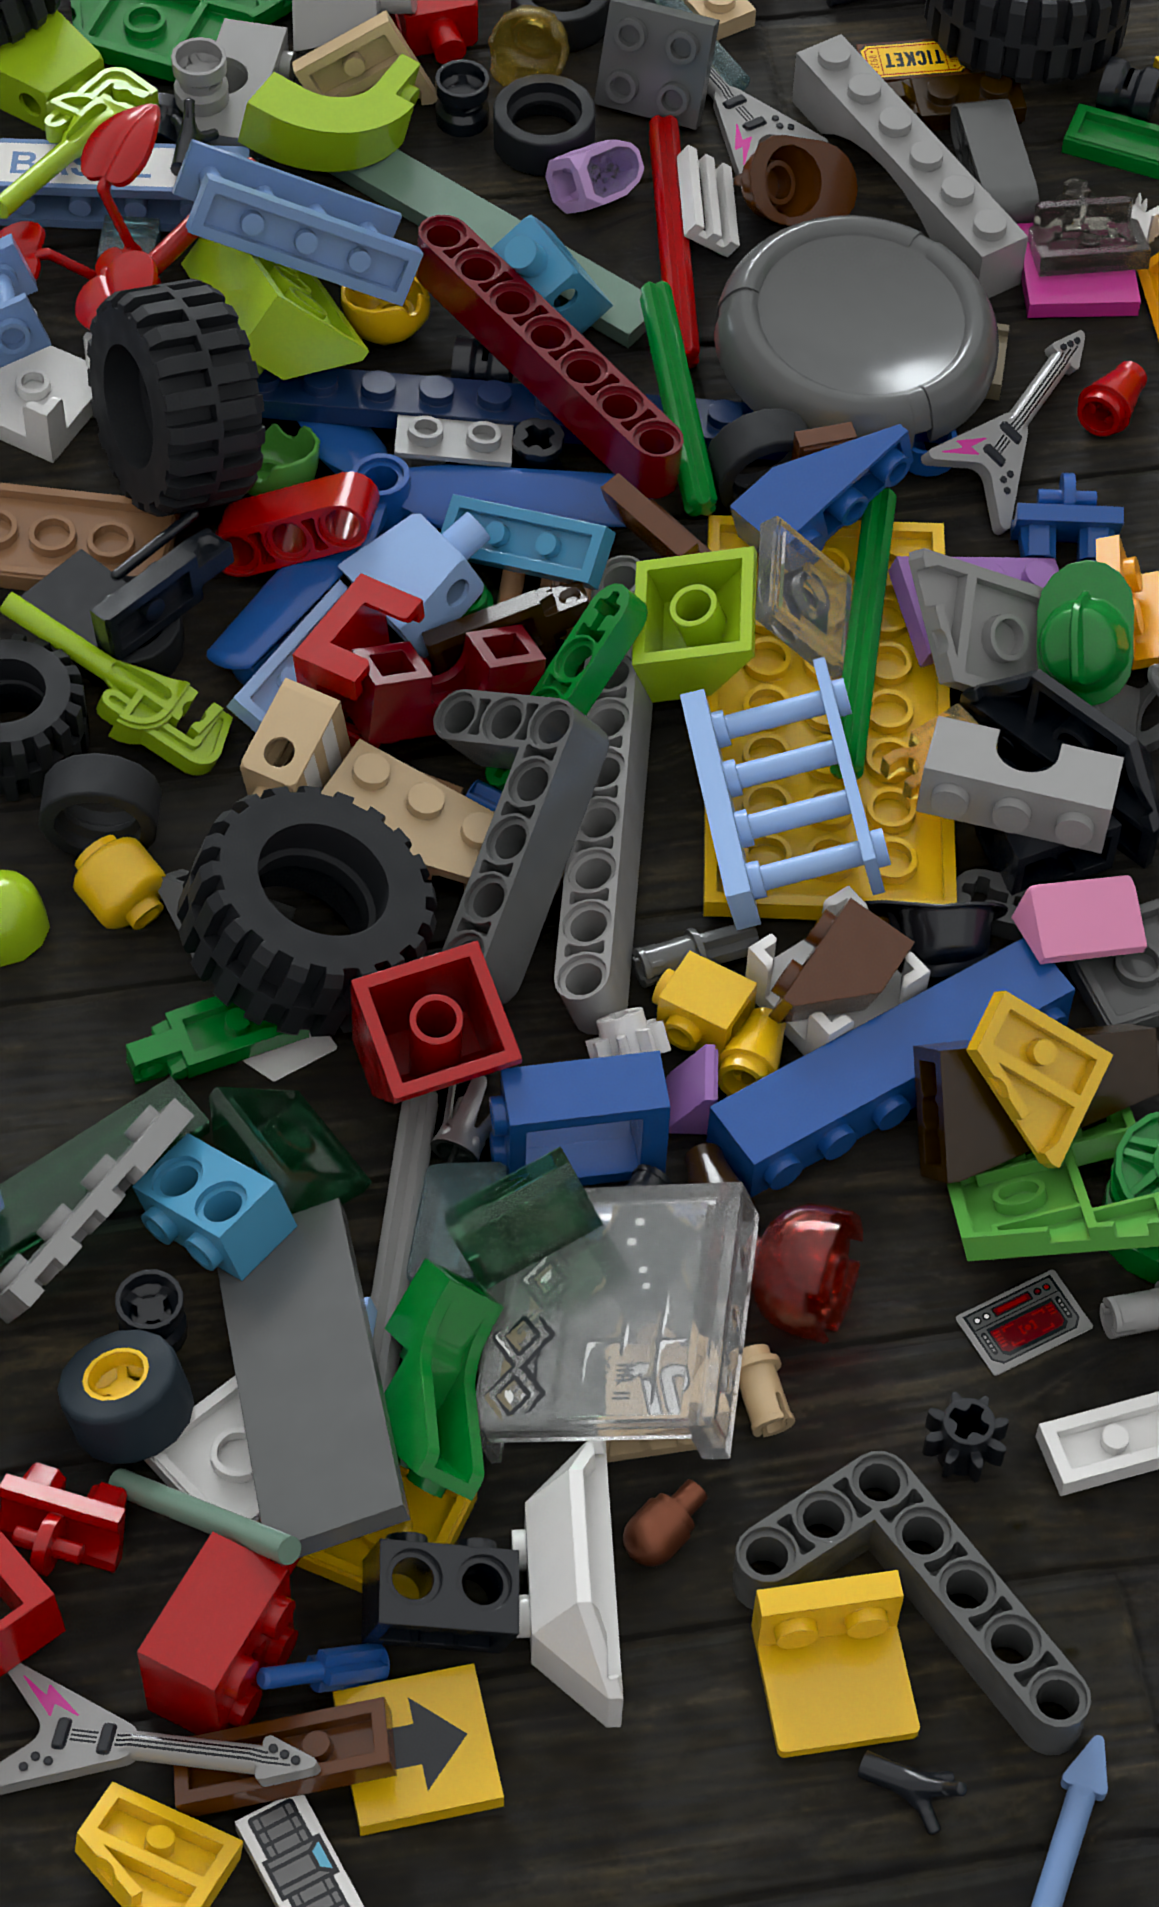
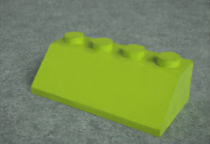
M199 237L181 263L190 279L201 280L219 290L225 296V303L233 306L239 317L238 324L240 329L245 330L249 339L250 355L252 361H256L259 375L266 369L279 378L287 380L363 361L369 353L368 348L315 276Z

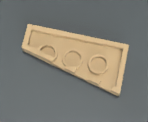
M359 739L325 785L321 794L333 797L336 792H340L354 797L353 804L368 811L370 806L385 815L384 823L393 831L400 828L412 843L410 852L412 855H421L430 874L428 880H431L432 876L445 877L463 883L465 890L494 812ZM563 871V874H562V877H561V879H560V882H559V885H558V887H557L556 892L558 891V889L560 888L561 884L563 883V880H564V871Z

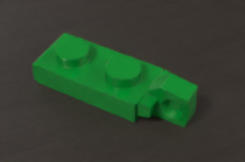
M214 996L166 1012L165 1021L151 1027L152 1036L126 1044V1062L136 1084L162 1078L170 1074L172 1081L184 1079L187 1076L189 1079L309 1038L310 1030H300L299 1034L294 1036L276 1032L277 1025L264 1020L261 1025H257L243 1018L245 1013L243 1009L234 1003L227 1007Z

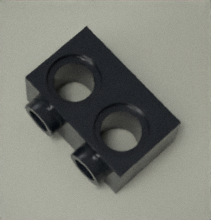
M395 1532L388 1534L385 1539L380 1538L363 1559L361 1643L500 1654L519 1635V1550L499 1549L495 1541L487 1538H464L457 1540L452 1545L429 1543L426 1535L417 1532ZM401 1574L413 1580L419 1591V1599H408L398 1593L393 1585L392 1575ZM462 1580H471L478 1583L487 1594L488 1605H479L472 1602L463 1591Z

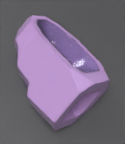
M605 140L549 160L545 178L552 201L563 212L569 214L584 212L626 196L640 182L644 165L639 149L631 142Z

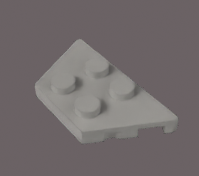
M926 548L909 552L908 562L940 685L964 692L967 688H972L979 684L1039 669L1036 654L1037 609L1041 591L1044 587Z

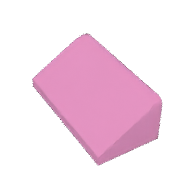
M1128 875L1030 886L1011 917L1040 965L1143 953L1147 948L1136 887L1132 878Z

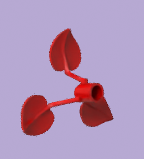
M149 103L133 107L105 120L92 132L81 156V172L88 180L99 181L97 185L98 194L124 244L123 249L112 247L104 251L96 262L95 270L50 248H42L46 232L36 222L21 221L13 223L0 231V238L12 234L36 281L41 270L40 261L46 260L52 261L90 280L80 290L75 305L77 320L88 330H90L92 319L97 315V308L114 292L161 284L156 262L149 254L142 251L143 249L133 240L111 195V185L116 187L129 185L146 166L153 151L160 125L161 109L157 104Z

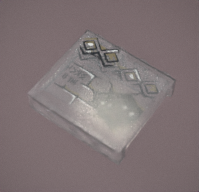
M743 1182L509 1192L505 1218H500L496 1226V1246L499 1253L496 1276H490L486 1286V1292L503 1305L504 1309L494 1324L483 1348L478 1364L479 1378L476 1390L482 1450L491 1463H501L504 1442L692 1439L702 1459H730L760 1218Z

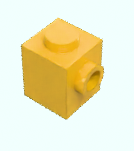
M689 950L677 970L674 971L668 968L662 974L655 987L652 1003L658 1005L656 1022L663 1020L669 1042L675 1047L686 1051H698L705 1044L715 1045V1049H718L719 1056L749 1017L751 1011L755 1009L758 983Z

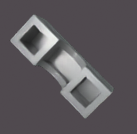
M224 18L216 42L220 43L226 52L227 72L225 77L229 85L230 98L227 106L221 112L206 117L195 116V121L200 131L215 128L219 132L218 139L206 142L205 144L244 146L237 141L247 102L273 72L293 82L295 74L292 62L297 59L295 51H289L287 27ZM250 149L251 158L257 162L259 158L267 159V157Z
M938 716L924 765L916 807L917 812L1102 853L1124 757L1062 744L1058 760L1052 767L1040 772H1023L1008 766L999 757L996 747L1000 729Z

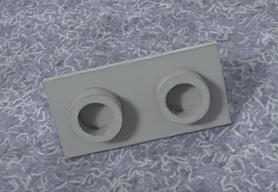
M398 414L394 455L404 460L409 468L446 464V462L511 468L514 425L495 424L488 421L474 422L441 419L425 415L409 416Z

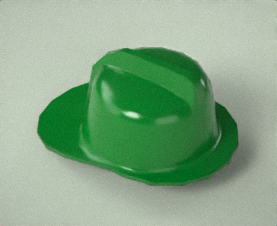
M1091 560L1068 564L1051 576L1041 591L1037 609L1036 654L1038 668L1091 706L1105 703L1120 693L1131 676L1134 660L1135 607L1132 590L1120 572L1106 563Z

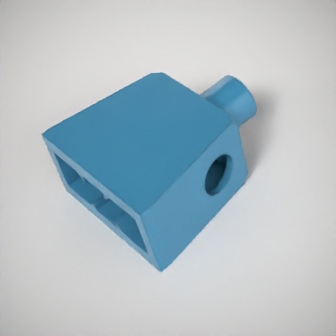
M533 215L525 217L492 247L508 265L581 334L613 307V304L555 233ZM575 289L572 299L565 305L560 306V300L557 298L558 295L565 290Z

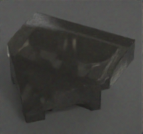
M1073 176L1064 183L1063 193L1053 201H1040L1035 205L1034 224L1029 228L1028 242L1039 277L1149 269L1151 249L1139 221L1131 218L1133 198L1126 195L1117 197L1096 195L1091 193L1090 188H1088V181Z

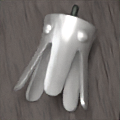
M485 1076L471 1080L464 1097L462 1096L457 1099L454 1109L456 1085L449 1086L443 1124L430 1143L431 1150L440 1159L447 1162L444 1168L447 1172L451 1170L453 1165L461 1168H475L479 1163L485 1141L489 1137V1131H492L490 1114L478 1128L474 1127L487 1086Z

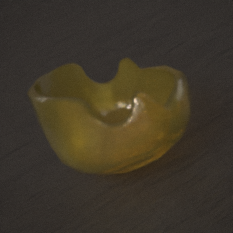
M522 5L505 12L493 28V33L488 39L491 54L490 72L493 78L505 88L514 80L529 75L553 74L561 76L569 56L568 36L563 23L558 21L555 14L543 7Z

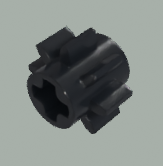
M952 1392L950 1404L945 1413L936 1408L928 1410L925 1427L931 1433L925 1437L922 1452L924 1456L932 1457L937 1455V1459L943 1467L942 1477L948 1478L952 1474L959 1476L969 1475L972 1481L976 1483L980 1480L982 1468L986 1462L994 1466H1001L1003 1464L1007 1448L1000 1441L1006 1437L1009 1421L1008 1418L994 1417L992 1410L988 1407L989 1397L984 1396L979 1400L962 1398L957 1392ZM964 1435L968 1436L967 1440L963 1439Z

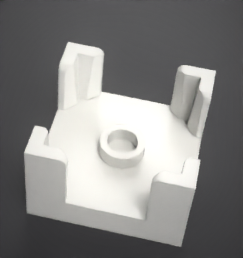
M86 332L83 336L86 360L54 346H49L0 368V440L54 463L93 416L91 406L93 397L91 387L88 386L87 370L90 369L87 345L88 341L92 338L91 332Z
M848 885L825 900L822 914L827 909L836 915L850 898L868 909V906ZM773 934L767 935L748 947L745 977L758 983L755 1003L759 1007L773 1009L779 1001L780 997L771 992L772 987L792 959L803 965L814 948L804 940L775 957L777 938ZM909 952L904 958L902 974L896 970L882 993L866 1010L826 1016L823 1012H814L809 1015L808 1019L786 1022L784 1034L803 1055H806L927 990L930 970L914 953Z

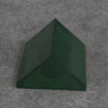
M215 1087L209 1095L213 1141L216 1149L276 1182L291 1214L337 1198L340 1199L343 1205L363 1193L372 1183L299 1090Z
M561 1146L443 1210L447 1230L484 1291L604 1225Z

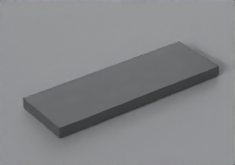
M339 1198L292 1214L297 1227L243 1281L217 1267L260 1520L264 1525L298 1538L301 1543L299 1558L411 1520L348 1219Z

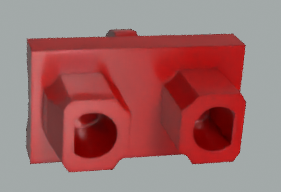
M37 1462L30 1467L22 1478L6 1473L0 1484V1531L11 1541L12 1545L32 1551L30 1566L38 1575L48 1576L54 1569L58 1559L77 1565L83 1563L115 1573L123 1554L127 1492L124 1488L101 1482L98 1485L92 1486L87 1497L66 1491L67 1478L59 1469Z

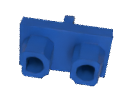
M1062 473L1059 490L1038 489L1037 503H1017L1015 518L1011 520L1010 540H1018L1021 558H1055L1056 560V542L1077 543V562L1084 560L1096 561V539L1120 534L1124 524V507L1096 506L1097 491L1076 490L1075 474Z

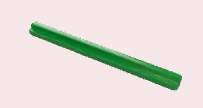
M890 488L883 489L872 499L862 515L842 672L852 714L842 716L841 721L856 780L863 775L896 507L897 496ZM839 764L832 765L830 767L832 775L837 779H842Z

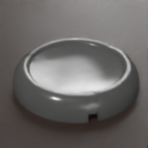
M856 215L828 216L803 221L774 233L755 246L734 268L724 286L717 306L715 317L719 318L714 330L716 353L728 382L738 396L754 412L762 409H785L799 414L810 429L852 422L857 438L901 424L909 432L911 448H913L915 434L926 432L929 441L933 442L958 428L976 412L986 398L996 373L999 353L998 326L992 305L980 281L957 255L940 242H934L914 228L886 219Z

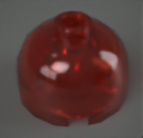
M805 1204L790 1208L772 1220L762 1237H752L746 1249L743 1271L745 1275L752 1277V1294L760 1313L771 1324L802 1339L821 1344L829 1342L824 1328L838 1331L851 1303L859 1274L860 1261L849 1259L848 1255L850 1239L863 1242V1228L860 1216L855 1212L828 1205Z

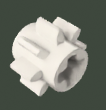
M642 1007L621 1010L596 1020L599 1037L585 1041L590 1058L659 1050L661 1054L671 1051L663 1020L656 1022V1018H652L646 1021Z

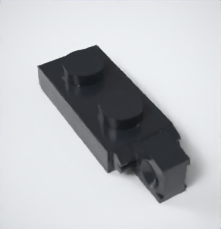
M206 528L184 540L181 545H178L158 561L151 563L142 573L119 590L105 597L100 604L90 610L97 648L114 659L121 661L204 599L202 587L205 583L235 562L232 544L213 533L211 529Z

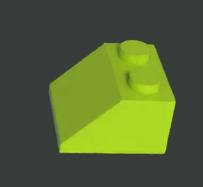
M754 546L636 562L635 595L646 604L648 614L643 629L633 643L632 666L652 703L681 699V694L700 689L705 690L706 696H711L755 657L757 551Z

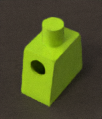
M58 10L54 14H48L46 23L37 30H29L25 33V38L14 44L9 42L0 46V109L45 131L46 103L62 94L76 92L97 73L104 70V61L100 52Z

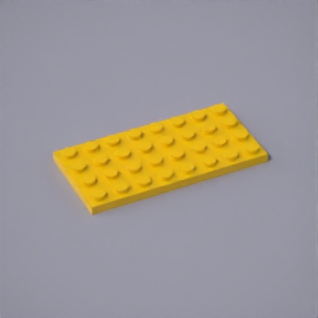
M708 515L707 547L711 551L749 547L747 543L738 537L732 516ZM857 520L849 526H843L825 542L823 550L812 562L807 565H800L797 568V589L823 610L821 638L796 617L793 635L769 581L783 574L757 553L755 657L711 696H706L711 712L723 709L724 715L819 691L820 687L813 660L825 657L831 681L842 678L862 520ZM894 522L888 570L897 556H909V552L926 548L945 555L944 523ZM887 573L863 775L857 780L869 831L882 828L891 862V865L879 868L885 892L877 895L872 894L865 865L767 890V897L756 900L760 918L818 920L822 915L825 900L848 885L863 901L891 900L930 904L957 903L954 820L916 811L924 765L938 716L951 718L950 687L939 684L934 664L920 668L889 573ZM825 714L731 739L732 746L721 748L724 761L734 759L736 764L832 740L827 715ZM831 766L751 786L742 789V796L732 798L735 811L746 809L749 815L845 790L843 778L837 779L830 771ZM704 804L703 916L732 917L725 897ZM852 814L754 839L755 846L744 848L747 863L758 860L761 866L858 841ZM879 917L885 922L890 923L888 918Z

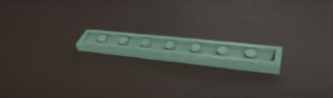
M398 149L380 162L364 168L342 172H327L385 207L400 212L404 218L420 226L422 221L434 215L457 217L465 222L491 248L521 222L518 218ZM566 247L613 304V307L593 323L591 327L629 348L646 332L640 303L641 289ZM575 289L565 290L558 295L557 298L560 300V306L565 305L572 299Z

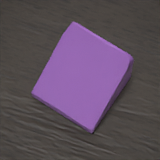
M705 1044L666 1077L671 1106L669 1133L707 1134L710 1106L718 1102V1049H715V1045Z

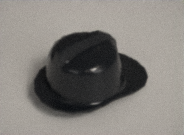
M891 900L864 901L869 911L878 917L888 918L892 927L915 942L909 952L914 953L930 970L929 978L938 979L949 978L988 957L992 921L1005 916L1008 912L1007 906L995 902L973 901L930 904Z

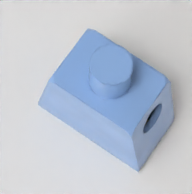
M469 512L461 516L442 534L422 514H411L345 559L338 567L351 584L362 573L423 600L425 617L420 623L413 620L411 623H405L386 615L387 624L405 642L410 641L419 656L426 658L429 653L425 646L422 632L461 618L483 593L484 583L467 560L485 545L491 537Z

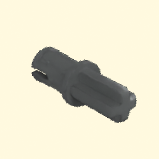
M735 924L701 934L696 929L689 928L684 931L683 936L673 938V940L634 948L632 951L634 955L632 961L640 985L643 988H649L657 985L662 974L668 968L676 971L689 950L717 964H723L747 957L748 947L760 939L755 926L736 930Z

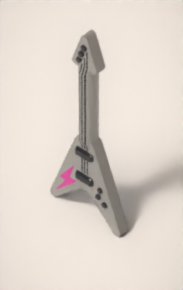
M711 67L707 94L714 101L713 108L735 176L742 173L743 166L748 158L755 153L759 144L770 136L789 135L821 140L828 143L825 137L742 90L729 86L715 69Z
M1082 330L1054 342L1045 349L1048 360L1010 412L935 446L921 456V461L926 466L968 468L979 474L984 485L992 530L996 535L1003 534L1011 527L1028 436L1027 426L1065 374L1069 376L1079 369L1085 340V333Z
M21 1663L8 1671L14 1683L38 1717L40 1729L36 1738L29 1744L0 1762V1795L124 1767L135 1761L255 1775L259 1784L263 1787L313 1777L321 1772V1767L314 1757L271 1735L264 1738L262 1745L137 1731L135 1726Z

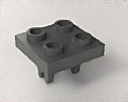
M610 0L594 98L595 104L651 119L656 115L661 117L672 115L678 120L679 126L696 130L702 123L720 20L642 0Z

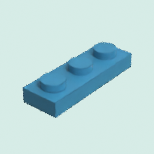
M452 495L440 533L445 532L461 516L469 512L491 537L485 545L467 560L468 562L562 583L580 582L585 588L599 589L616 535L607 526L475 498Z

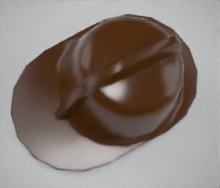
M789 135L770 136L761 142L755 153L746 161L742 173L733 178V185L741 187L746 205L754 214L786 226H792L820 217L849 215L855 206L858 193L856 172L849 158L837 146L821 140Z

